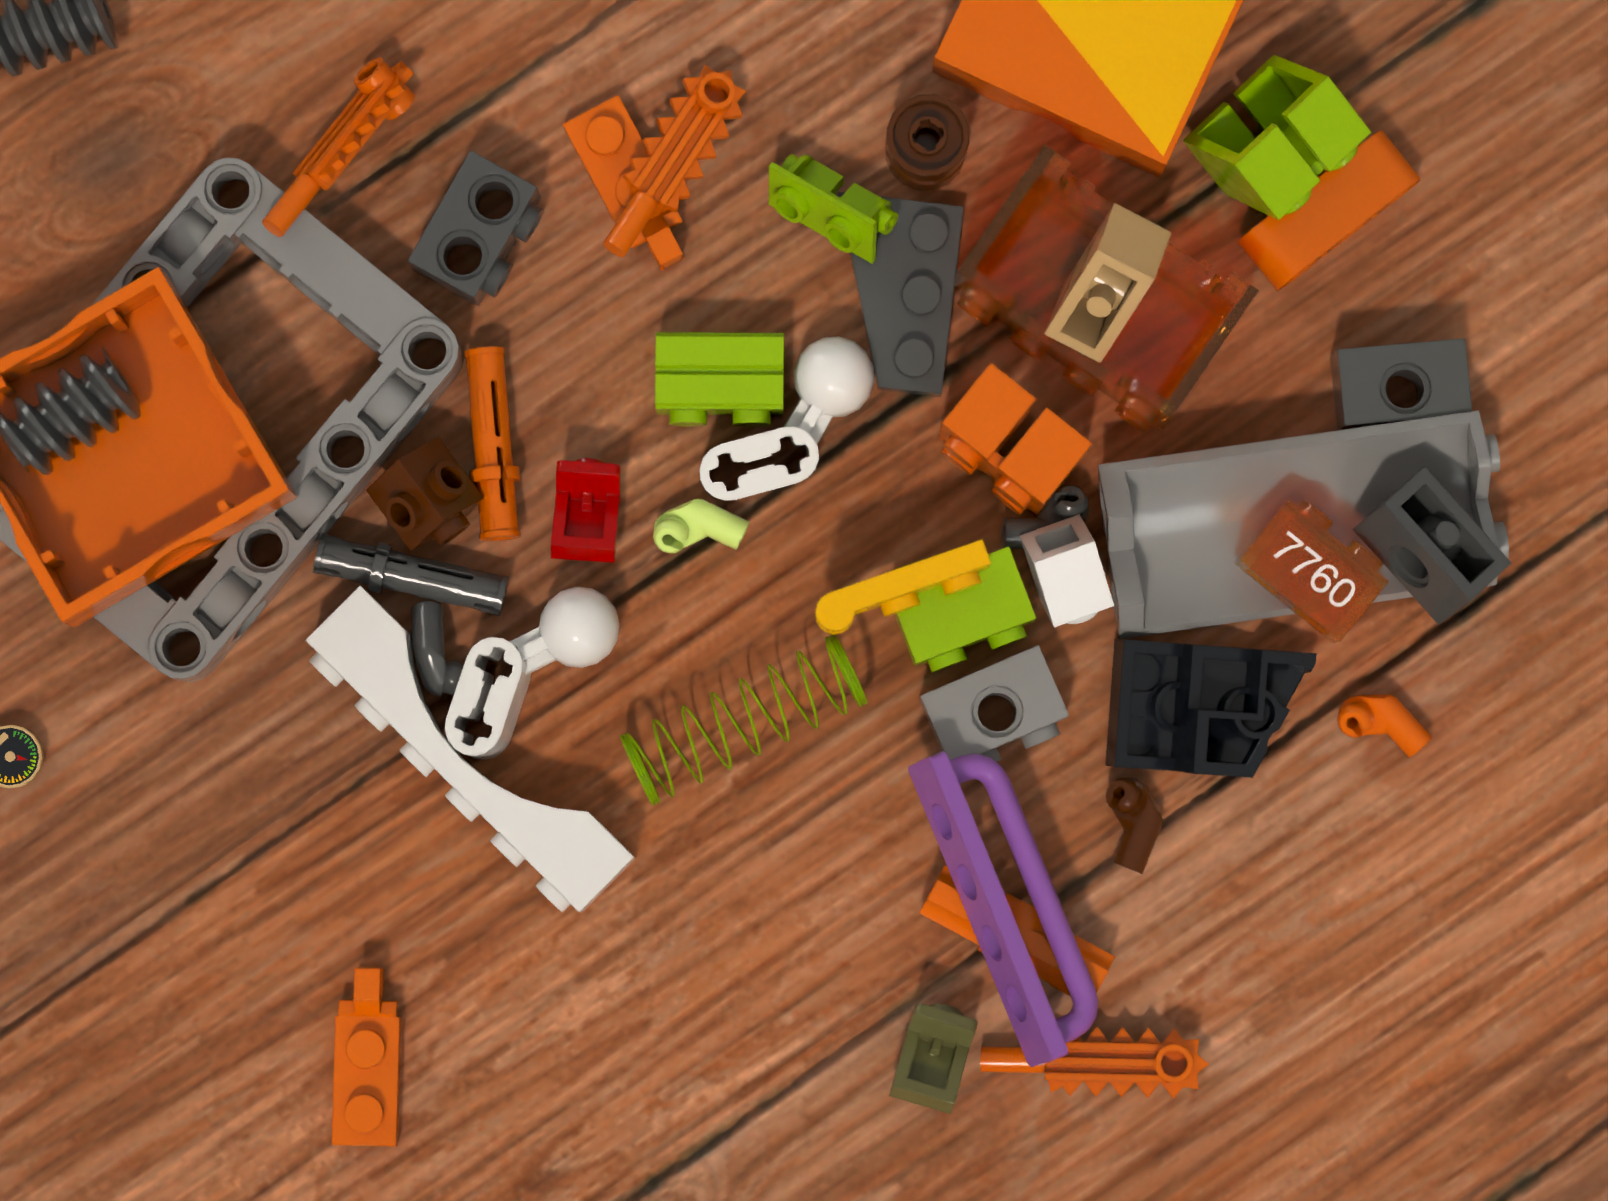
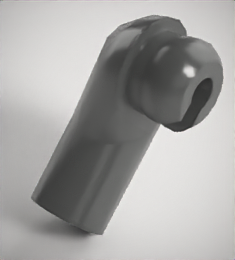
M1065 485L1056 491L1055 495L1051 497L1035 518H1003L1001 531L1003 548L1009 546L1010 549H1024L1020 535L1080 514L1085 522L1089 513L1087 494L1076 485Z
M433 601L419 602L411 609L412 648L423 688L430 694L438 697L442 693L454 695L464 665L456 660L445 661L443 607L441 604Z

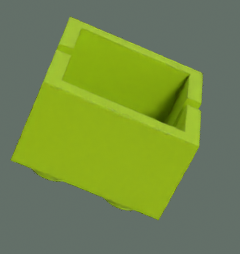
M1273 54L1233 92L1234 96L1263 131L1255 138L1231 106L1223 102L1183 142L1225 195L1280 220L1284 215L1297 211L1308 201L1312 193L1311 189L1320 182L1317 176L1324 169L1329 172L1334 171L1351 161L1357 153L1358 145L1371 131L1329 76Z

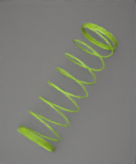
M836 635L825 637V643L840 688L845 712L840 709L803 653L801 651L796 652L801 674L813 708L816 726L805 714L773 665L768 664L770 681L784 722L787 739L776 727L748 683L743 678H739V687L754 732L758 752L745 737L719 696L715 692H710L712 708L726 749L729 766L721 757L693 713L685 705L681 706V713L697 763L700 779L694 773L664 726L657 719L652 720V727L671 792L665 786L634 738L628 732L620 735L621 742L651 805L655 806L661 800L638 751L670 797L675 795L655 722L663 730L693 777L701 784L704 781L684 709L692 717L723 765L729 770L732 769V759L713 695L721 704L746 744L757 756L761 755V746L742 682L750 691L775 731L787 743L790 741V733L771 669L781 681L804 718L815 729L819 727L818 715L800 656L841 714L846 715L848 708L832 653L858 706L861 708L867 705V698Z

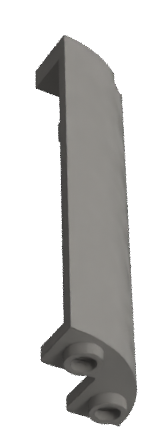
M1478 410L1099 464L1098 481L1102 527L1107 540L1109 558L1107 560L1119 639L1340 608L1331 604L1329 595L1333 587L1343 579H1349L1355 584V592L1351 599L1341 607L1413 597L1353 529L1423 467L1428 469L1501 552L1509 558V543L1505 524L1503 521H1493L1488 501L1491 473L1500 471V454L1495 434L1485 435ZM1288 531L1304 543L1303 546L1288 550L1278 558L1274 557L1280 550L1298 544L1286 534ZM1306 546L1323 558L1319 562L1306 565L1296 573L1292 571L1295 567L1306 561L1317 559L1304 549ZM1330 564L1334 566L1338 571L1337 579L1333 577L1334 571L1331 568L1324 569L1321 573L1329 576L1331 586L1326 592L1315 591L1311 587V578L1314 573L1324 565ZM1322 576L1317 577L1314 581L1315 586L1320 589L1324 588L1327 583L1325 577ZM1498 576L1488 586L1497 585ZM1343 583L1333 595L1334 602L1341 603L1349 595L1352 589L1350 583Z

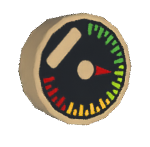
M17 725L0 726V787L9 789L23 787L35 780L42 770L45 758L43 745L37 735L26 727Z

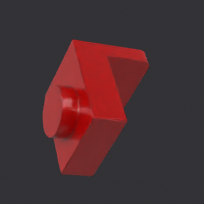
M582 458L576 461L560 460L557 462L556 497L550 544L551 559L615 563L621 501V467L618 464L604 463L593 458Z

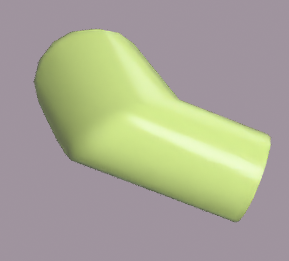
M693 499L660 515L654 525L653 539L660 550L670 554L677 553L706 537L737 550L750 521L703 499Z

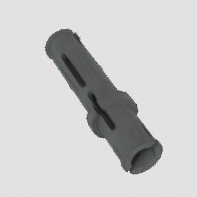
M324 533L320 537L313 566V573L339 577L368 585V591L380 594L383 589L400 591L430 600L477 609L478 611L491 613L496 616L501 615L509 576L485 573L463 566L392 550V544L379 541L378 546L347 541Z

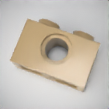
M1114 203L1062 286L1044 334L1101 363L1155 280L1172 232Z

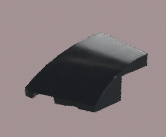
M1115 639L1105 766L1253 778L1267 753L1269 738L1280 729L1290 711L1286 706L1304 674L1311 672L1315 666L1316 653Z

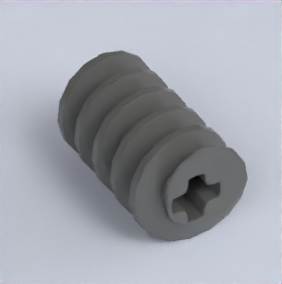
M3 0V13L0 16V62L7 72L14 77L21 75L23 72L24 55L37 70L46 68L48 48L51 49L61 63L71 61L73 41L86 57L96 53L97 35L102 38L111 50L118 48L117 34L107 0H52L48 3H45L44 0H27V9L23 10L20 9L14 0Z
M103 346L104 364L99 365L84 353L79 357L83 377L77 379L62 367L57 371L61 391L55 393L40 381L35 385L39 405L33 407L18 395L13 398L17 419L11 421L0 413V434L27 472H29L28 465H31L43 475L52 473L53 463L50 451L55 452L65 461L74 459L75 449L72 437L77 438L88 447L96 445L97 436L94 423L99 424L110 433L117 432L119 430L117 409H120L132 419H137L141 416V409L136 395Z

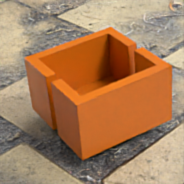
M990 363L942 422L938 437L945 443L941 453L968 475H971L977 468L991 477L992 481L995 482L991 493L1018 515H1021L1027 508L1037 516L1085 457L1092 443L1046 407L1006 458L1002 457L999 451L1030 414L1028 409L1036 401V398Z

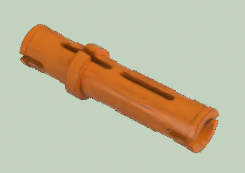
M493 346L472 348L464 351L467 365L475 469L469 471V477L484 497L478 503L481 532L479 539L485 542L506 541L521 537L518 527L515 482L521 480L520 467L513 466L510 411L504 361L506 354L504 347Z

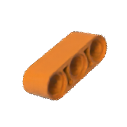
M1382 129L1360 144L1357 153L1346 165L1334 171H1325L1318 177L1320 182L1311 189L1310 198L1301 208L1293 213L1284 215L1280 220L1267 216L1238 241L1277 292L1393 204L1421 180Z

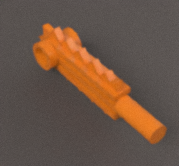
M375 58L357 73L353 83L359 91L295 169L293 174L296 176V179L262 220V224L270 233L277 237H283L322 188L328 190L384 119L393 120L402 115L411 106L415 99V94L406 85V82L414 73L402 61L390 68L382 58Z
M705 64L699 77H688L682 80L688 97L670 98L669 101L675 117L657 118L656 121L662 137L644 138L643 142L649 157L631 158L630 162L633 170L623 176L625 181L631 186L629 192L634 196L603 242L605 248L619 257H625L655 209L662 212L666 208L677 212L679 200L690 198L685 180L703 178L698 160L715 159L716 153L711 140L729 138L724 120L742 118L738 101L746 93V90L734 85L731 70L721 73L714 72Z
M1096 1027L1085 1041L1079 1036L1077 1039L1065 1043L1068 1049L1067 1055L1034 1067L1028 1065L1021 1047L981 1046L980 1057L981 1072L1045 1073L1044 1080H1048L1051 1093L1063 1087L1068 1095L1071 1096L1084 1081L1096 1097L1106 1084L1110 1082L1121 1098L1135 1082L1147 1098L1161 1083L1174 1099L1183 1087L1199 1089L1197 1073L1209 1065L1197 1054L1199 1039L1183 1040L1174 1028L1165 1040L1160 1043L1149 1027L1136 1043L1123 1027L1111 1042Z

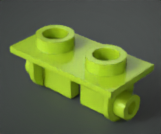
M791 154L785 159L782 166L774 162L769 165V205L775 208L786 220L793 223H801L826 237L840 251L852 252L873 264L876 260L877 233L880 232L883 235H888L898 220V213L891 210L890 201L879 197L855 182L841 198L838 197L835 193L844 184V176L817 162L807 154L800 157Z

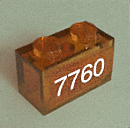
M1287 500L1274 512L1234 564L1331 643L1340 642L1389 582L1378 573L1383 563L1358 542L1353 540L1346 547L1331 535L1328 530L1333 525L1332 521L1309 502L1303 500L1297 507Z

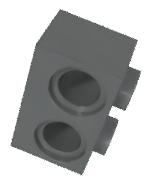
M470 150L410 255L408 263L411 268L478 307L486 293L495 298L511 272L513 264L507 262L506 258L516 240L520 239L526 243L543 215L544 209L537 206L541 198L538 188ZM492 190H503L513 197V205L510 212L500 219H488L479 213L480 200L486 193ZM465 244L477 247L482 252V259L475 271L460 275L448 269V257L456 247Z

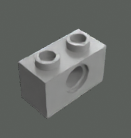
M1039 645L923 694L919 698L941 752L945 751L949 760L975 753L988 756L998 762L1002 758L997 748L1020 738L1025 749L1052 739L1061 734L1056 723L1069 717ZM997 695L1004 697L1010 702L1014 710V719L1009 728L1003 731H992L980 722L978 707L980 702L986 697Z

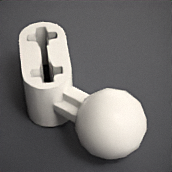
M840 336L824 337L809 344L798 357L794 369L795 389L800 399L784 427L726 442L710 449L703 457L699 468L700 481L704 489L713 497L727 501L789 486L807 479L816 469L819 460L817 445L833 417H844L859 410L871 395L875 383L874 366L867 352L856 342ZM783 437H790L794 446L804 445L807 450V457L798 461L799 472L789 474L785 465L775 466L771 464L746 471V474L737 478L738 488L733 491H727L723 482L713 483L710 478L709 471L719 466L717 456L721 454H729L733 463L743 462L744 464L772 456V453H776L781 449L779 439Z
M573 587L562 590L546 604L540 616L539 627L510 642L504 638L490 637L480 640L475 644L466 657L446 717L445 732L447 740L453 748L474 759L487 760L497 757L506 749L511 740L532 672L554 661H558L565 666L583 668L597 664L609 655L618 640L620 626L616 608L609 599L592 588ZM503 652H505L504 661L513 666L512 672L509 677L498 676L493 685L494 676L485 671L486 664L489 660L499 661L502 658ZM484 713L483 722L492 727V732L489 738L478 737L474 746H472L474 736L465 732L466 724L469 720L479 721Z

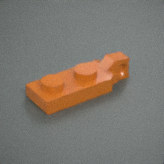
M619 95L562 124L615 224L634 196L629 192L631 186L623 178L625 174L633 170L630 162L631 158L649 157L644 142ZM664 208L662 212H659L655 209L631 246L634 248L646 242L661 271L684 259L683 253L670 228L682 222L678 211L674 212Z
M355 968L353 1000H339L338 1016H335L332 1145L398 1146L402 1017H398V1001H383L384 968Z

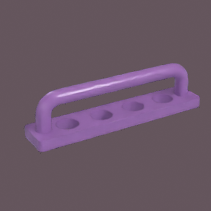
M942 751L909 766V774L1028 1065L1034 1067L1067 1055L1068 1049L1065 1043L1077 1039L1089 1030L1096 1019L1099 1002L1096 988L1010 778L999 763L988 756L975 753L949 760L947 753ZM968 780H979L987 790L1072 998L1071 1011L1057 1019L1054 1017L960 787L961 783Z

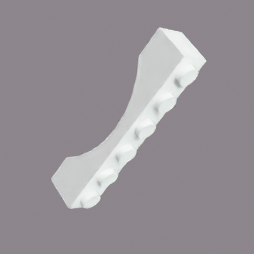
M359 586L306 639L317 651L309 659V662L335 687L345 679L362 696L354 704L357 710L380 732L390 724L407 741L399 751L425 777L435 769L452 786L444 796L469 821L472 822L481 814L498 831L490 840L491 843L516 867L526 859L543 876L535 886L562 913L570 905L582 913L636 859L590 812L558 809L523 799L492 783L465 761L442 733L425 702L414 666L411 634L363 587Z

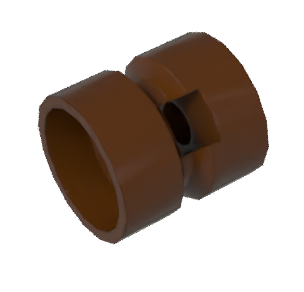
M936 94L917 95L904 101L893 112L887 126L885 157L891 173L903 185L916 190H936L948 185L960 173L969 146V126L963 112L951 100Z

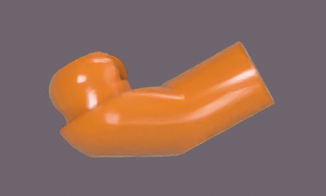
M1355 695L1345 700L1340 706L1337 717L1338 726L1349 737L1360 738L1364 735L1387 734L1408 758L1416 754L1432 739L1431 734L1394 695Z

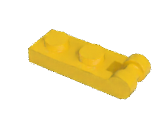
M983 539L824 595L816 606V623L825 633L831 635L842 634L852 625L854 616L881 607L884 617L920 605L921 603L917 595L920 592L942 585L944 594L947 596L981 584L978 572L988 569L991 565Z

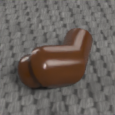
M1122 777L1110 783L1106 791V801L1125 831L1113 862L1143 874L1161 830L1163 819L1148 788L1135 778Z

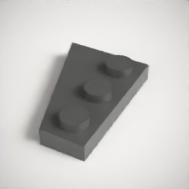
M838 192V197L841 198L845 192ZM881 197L890 201L891 210L898 213L896 225L888 235H883L880 232L877 233L876 260L873 264L852 252L850 253L878 390L941 397L964 206Z

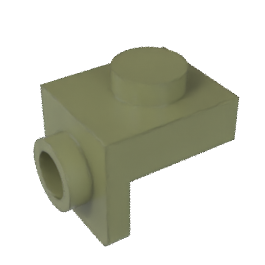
M917 1003L907 1028L889 1096L951 1114L978 1021L964 1016L960 1010L950 1005H925Z

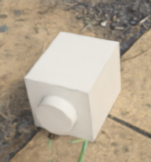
M1080 514L1020 535L1039 599L1054 627L1065 623H1083L1093 618L1099 611L1114 606L1095 541Z

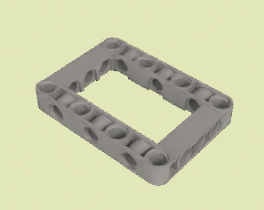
M226 157L216 160L200 174L93 304L159 267L170 278L185 306L188 308L242 243L380 356L378 358L380 367L351 402H348L346 399L341 402L296 457L299 464L288 476L287 480L298 498L229 537L214 556L218 562L188 598L180 597L177 600L154 581L94 616L96 620L158 671L183 682H195L204 679L215 670L316 548L322 533L327 534L456 379L463 363V352L460 342L448 325L304 209L283 237H277L270 233L262 224V220L282 197L284 192L250 164L238 158ZM232 180L247 182L249 185V196L240 207L229 209L219 205L218 195L224 184ZM433 338L444 342L446 356L440 365L432 369H421L414 365L413 351L422 340ZM346 436H357L362 439L365 449L359 463L349 468H341L334 464L332 449L338 440ZM0 504V541L26 561L16 544L10 521ZM267 533L278 535L283 545L279 560L271 566H256L251 557V547L254 541ZM186 631L194 632L200 642V653L197 659L186 666L175 665L169 653L173 638Z

